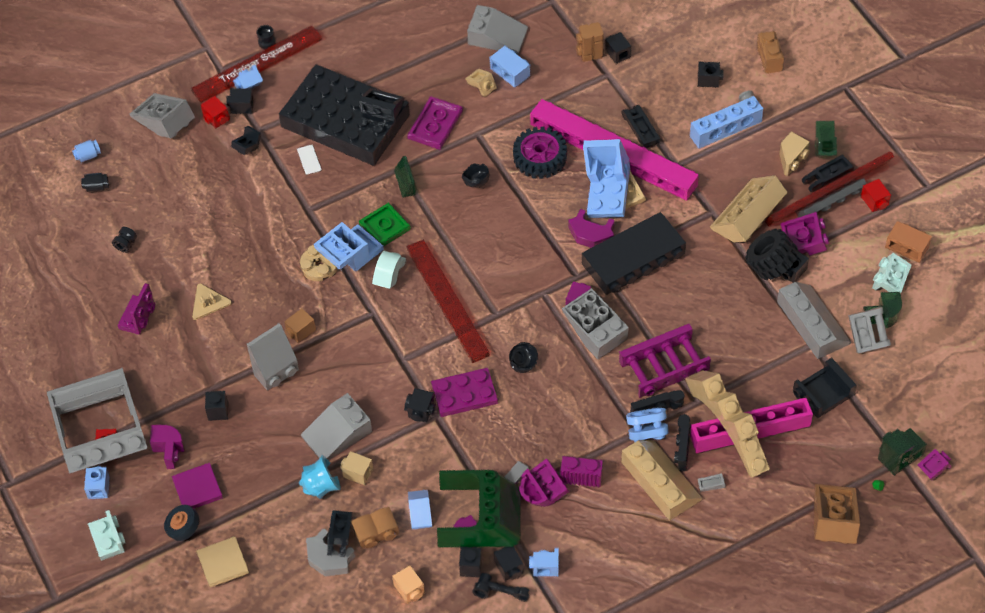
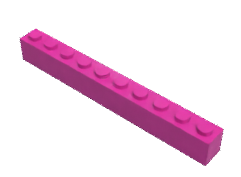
M541 99L530 113V125L538 129L545 127V130L552 128V132L556 130L558 135L561 134L567 143L583 150L584 141L620 139L629 157L630 171L633 175L686 201L698 186L699 174L693 170H688L676 162L665 159L663 156L655 154L645 147L638 146L630 140L616 135L614 132H609L599 125L585 120L583 117H578L566 109L555 106L551 102Z

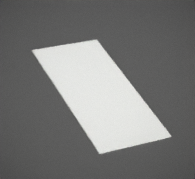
M313 145L297 149L306 175L321 171Z

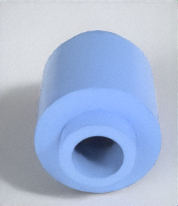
M88 140L75 145V150H72L76 161L80 160L81 163L95 158L101 153L96 140Z

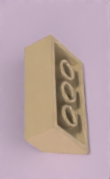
M776 175L753 178L719 215L710 228L732 242H746L752 237V233L761 227L763 220L772 214L775 206L783 201L787 191Z
M638 440L622 450V464L669 521L702 500V497L654 440Z

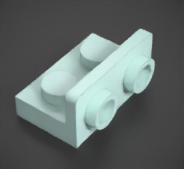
M892 253L888 257L881 259L879 271L873 278L874 284L872 289L877 290L882 287L897 297L902 292L911 264Z
M109 510L105 511L107 517L88 523L101 561L124 552L122 544H125L122 532L117 533L116 528L120 527L116 515L111 516Z

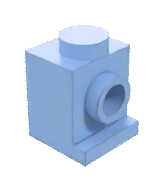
M255 65L250 68V71L246 69L238 73L239 76L233 80L237 89H251L260 85L263 81Z
M554 548V552L541 550L533 552V556H529V568H533L534 576H558V548Z

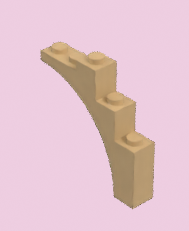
M702 370L685 378L692 396L701 400L715 414L727 431L745 465L749 477L753 478L770 470L756 435L758 430L752 414L742 412L736 394L726 392L720 374Z

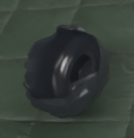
M484 163L482 165L471 164L470 167L468 166L463 171L462 179L469 187H482L489 181V169Z
M520 342L509 352L510 365L516 372H528L537 364L538 353L536 348L530 343Z

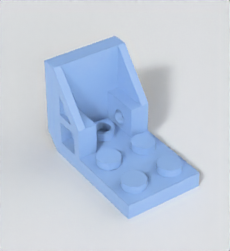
M621 140L584 141L583 150L586 172L591 182L587 206L588 218L624 217L630 163Z

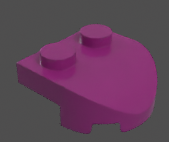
M547 458L532 470L527 468L521 476L520 493L526 501L540 507L550 506L569 492V489Z

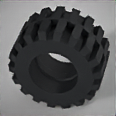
M772 229L762 233L754 240L746 252L745 259L760 278L771 280L781 276V274L791 268L797 259L798 248L784 231Z

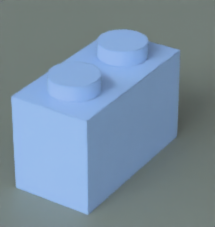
M504 46L490 57V69L514 88L530 77V64L527 60L519 57L514 50Z

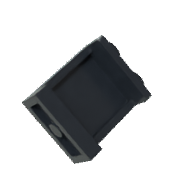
M831 357L825 361L823 369L802 382L798 379L794 381L793 393L797 399L807 398L812 413L818 419L853 397L857 385Z

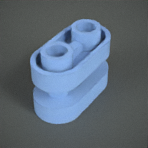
M665 408L646 409L626 415L627 424L634 425L633 428L628 430L629 439L634 440V442L649 438L663 439L669 433L668 424L661 423L662 420L667 418Z

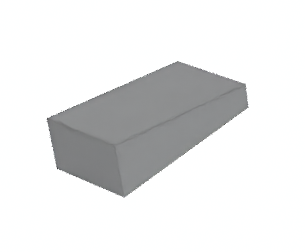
M518 461L505 478L517 485L522 478L523 472L527 468L529 469V467Z
M722 473L697 479L700 492L725 488Z

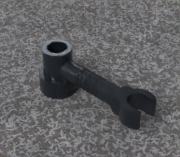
M481 573L478 582L475 583L472 593L479 598H487L491 590L507 593L524 602H527L529 597L528 588L511 587L493 582L492 576L487 573Z

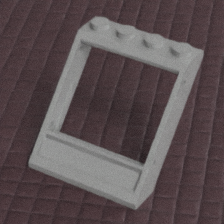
M123 368L47 391L69 473L147 449ZM125 395L136 427L67 449L64 439L65 433L60 418L61 414Z

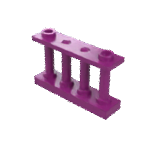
M690 324L619 351V363L622 368L631 366L641 383L638 387L639 398L650 396L656 391L683 381L685 378L702 370H710L711 358L708 356L701 359L690 342L693 332ZM680 344L684 345L693 363L683 366L673 347ZM663 351L666 352L676 370L665 373L655 354ZM645 358L649 359L659 377L648 381L638 361Z

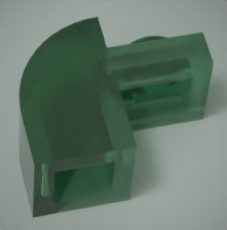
M835 121L815 122L814 144L816 157L837 156Z
M881 292L879 306L863 307V311L883 307L884 313H882L885 329L892 327L900 316L902 307L900 292ZM871 316V324H876L875 316Z

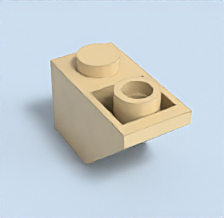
M790 132L781 142L779 153L784 175L787 177L792 171L795 172L801 160H805L810 153V150H808L810 142L793 132Z

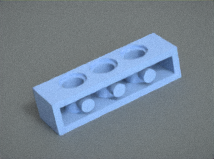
M754 96L691 122L690 137L698 149L761 123L763 107Z

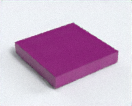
M210 463L171 476L182 505H189L195 509L223 499Z

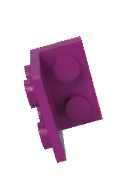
M144 284L139 296L132 295L118 323L120 330L140 335L143 328H146L150 313L154 312L156 305L149 284Z

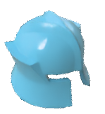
M321 455L314 464L303 466L299 482L305 494L317 496L319 499L330 491L341 490L338 476L331 477L327 469L331 463L324 455Z

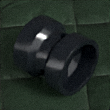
M269 25L260 26L256 31L260 48L266 50L273 48L276 44L273 28Z
M123 226L118 232L119 235L113 239L112 245L117 250L126 253L131 247L130 244L134 243L137 239V234L132 229Z

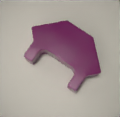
M580 209L575 218L568 220V228L578 244L592 248L614 236L613 219L609 218L605 225H599L585 220L586 211Z

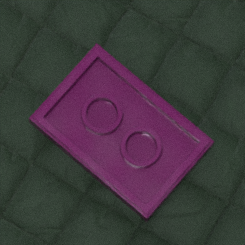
M430 96L409 131L408 139L441 150L462 114L463 107Z

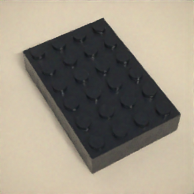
M315 64L280 111L279 118L282 128L375 166L410 116L409 102L404 100L395 122L361 113L359 101L362 95L370 88H376ZM375 96L372 97V99L384 101L391 104L394 103L390 100L378 98Z

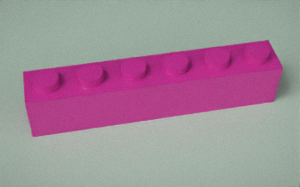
M807 398L744 412L752 414L758 430V434H756L758 439L810 427L813 416ZM718 418L691 425L690 438L696 453L734 445Z

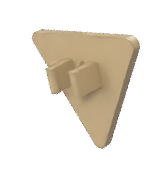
M198 284L192 317L194 320L200 319L230 306L232 302L208 287Z

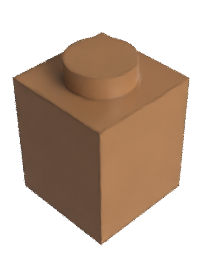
M302 308L284 321L286 335L290 339H294L298 344L316 331L314 319Z

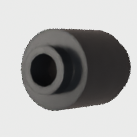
M102 172L84 174V178H81L82 189H86V192L104 191L109 188L108 175Z

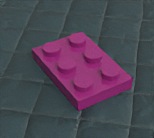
M488 368L431 381L440 417L498 404Z

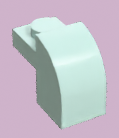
M383 251L377 261L372 284L388 289L392 288L396 284L399 269L405 265L406 258L401 257L400 254L395 252Z

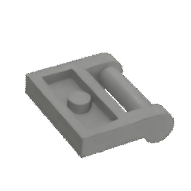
M883 307L848 315L857 353L891 345L890 339L887 338L882 313H884ZM871 316H875L880 338L878 342H875L870 320Z

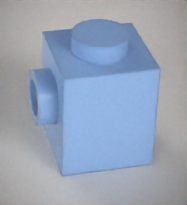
M95 466L93 468H86L84 490L88 499L108 498L110 476L106 467Z

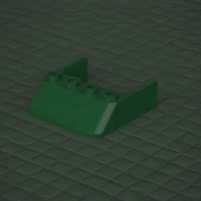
M494 470L439 471L440 490H479V520L472 527L437 528L438 547H511L520 542L521 493L516 484Z

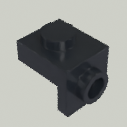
M246 126L243 136L233 140L231 147L239 153L246 155L258 149L261 133L250 126Z

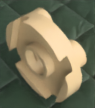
M311 245L300 259V266L304 276L312 281H323V278L328 276L330 278L338 269L314 248V245ZM322 261V263H324L319 264V266H316V262Z

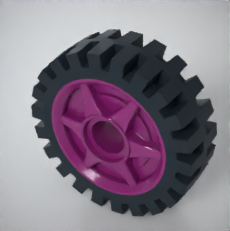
M533 127V131L530 128L526 129V133L521 132L520 137L517 136L513 144V160L516 168H519L521 173L525 172L527 177L531 174L534 179H536L537 175L539 179H543V175L550 178L551 173L556 175L557 171L560 172L566 164L567 145L565 139H563L561 134L558 135L556 130L552 132V128L545 130V127H540V130H538L537 127Z

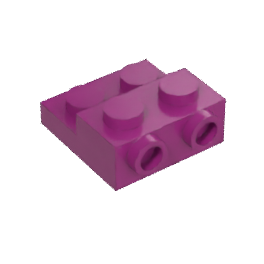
M817 212L781 223L782 231L797 246L798 252H807L810 256L827 250L826 245L829 244L827 234L823 233L826 225L824 219L819 218Z

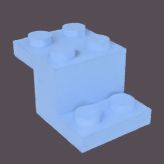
M343 222L314 243V248L339 270L348 265L355 272L384 250L383 245L357 224L350 229Z

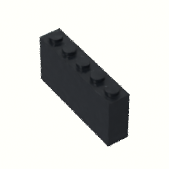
M659 212L584 251L581 264L605 295L617 292L627 284L634 283L642 276L649 275L653 270L664 267L668 262L681 258L685 254L686 242L665 216Z

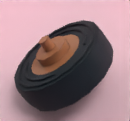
M189 505L177 506L167 515L164 522V530L170 538L176 541L188 539L198 528L200 522L199 515Z

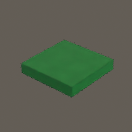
M389 202L358 221L359 225L381 243L383 247L411 230L410 225Z

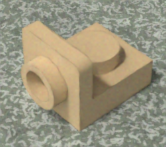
M477 69L466 78L467 83L479 88L481 95L484 97L497 88L492 73Z

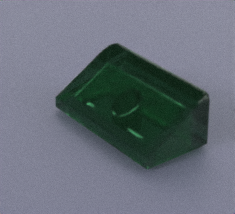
M403 156L396 165L394 172L401 195L405 198L416 195V186L406 156Z

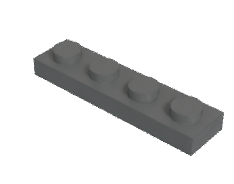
M864 178L856 179L796 211V214L799 218L819 210L826 211L832 207V203L843 202L847 199V195H855L861 192V188L867 183Z

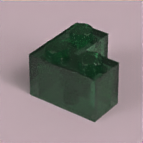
M911 428L905 432L896 429L894 432H888L883 436L878 460L895 476L924 455L927 444Z

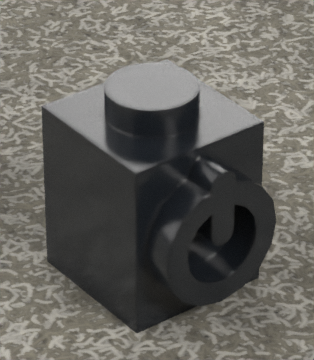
M414 388L413 394L409 393L406 398L404 411H407L408 418L414 421L427 422L429 416L434 414L433 392Z

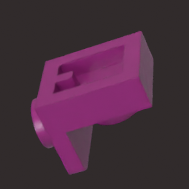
M936 449L917 464L932 481L947 467L949 469L952 467L949 464L951 459L944 451L939 453Z

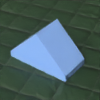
M428 490L408 492L412 530L432 527Z

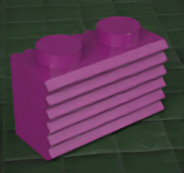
M562 456L560 477L565 484H577L578 486L581 484L586 487L589 485L590 487L597 486L599 488L601 487L603 460Z

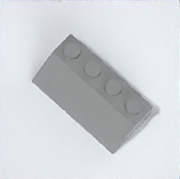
M794 282L779 289L777 303L817 359L851 344L850 339L811 285Z

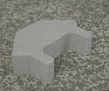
M322 529L316 537L306 538L308 562L312 568L324 576L349 573L348 564L355 558L353 548H347L345 557H340V554L335 550L332 556H328V545L325 544L328 540L327 530Z

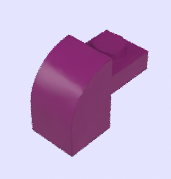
M151 425L150 445L152 451L165 452L164 461L167 469H175V464L179 461V452H185L179 431L169 425Z

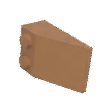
M815 484V540L856 544L860 527L856 488Z

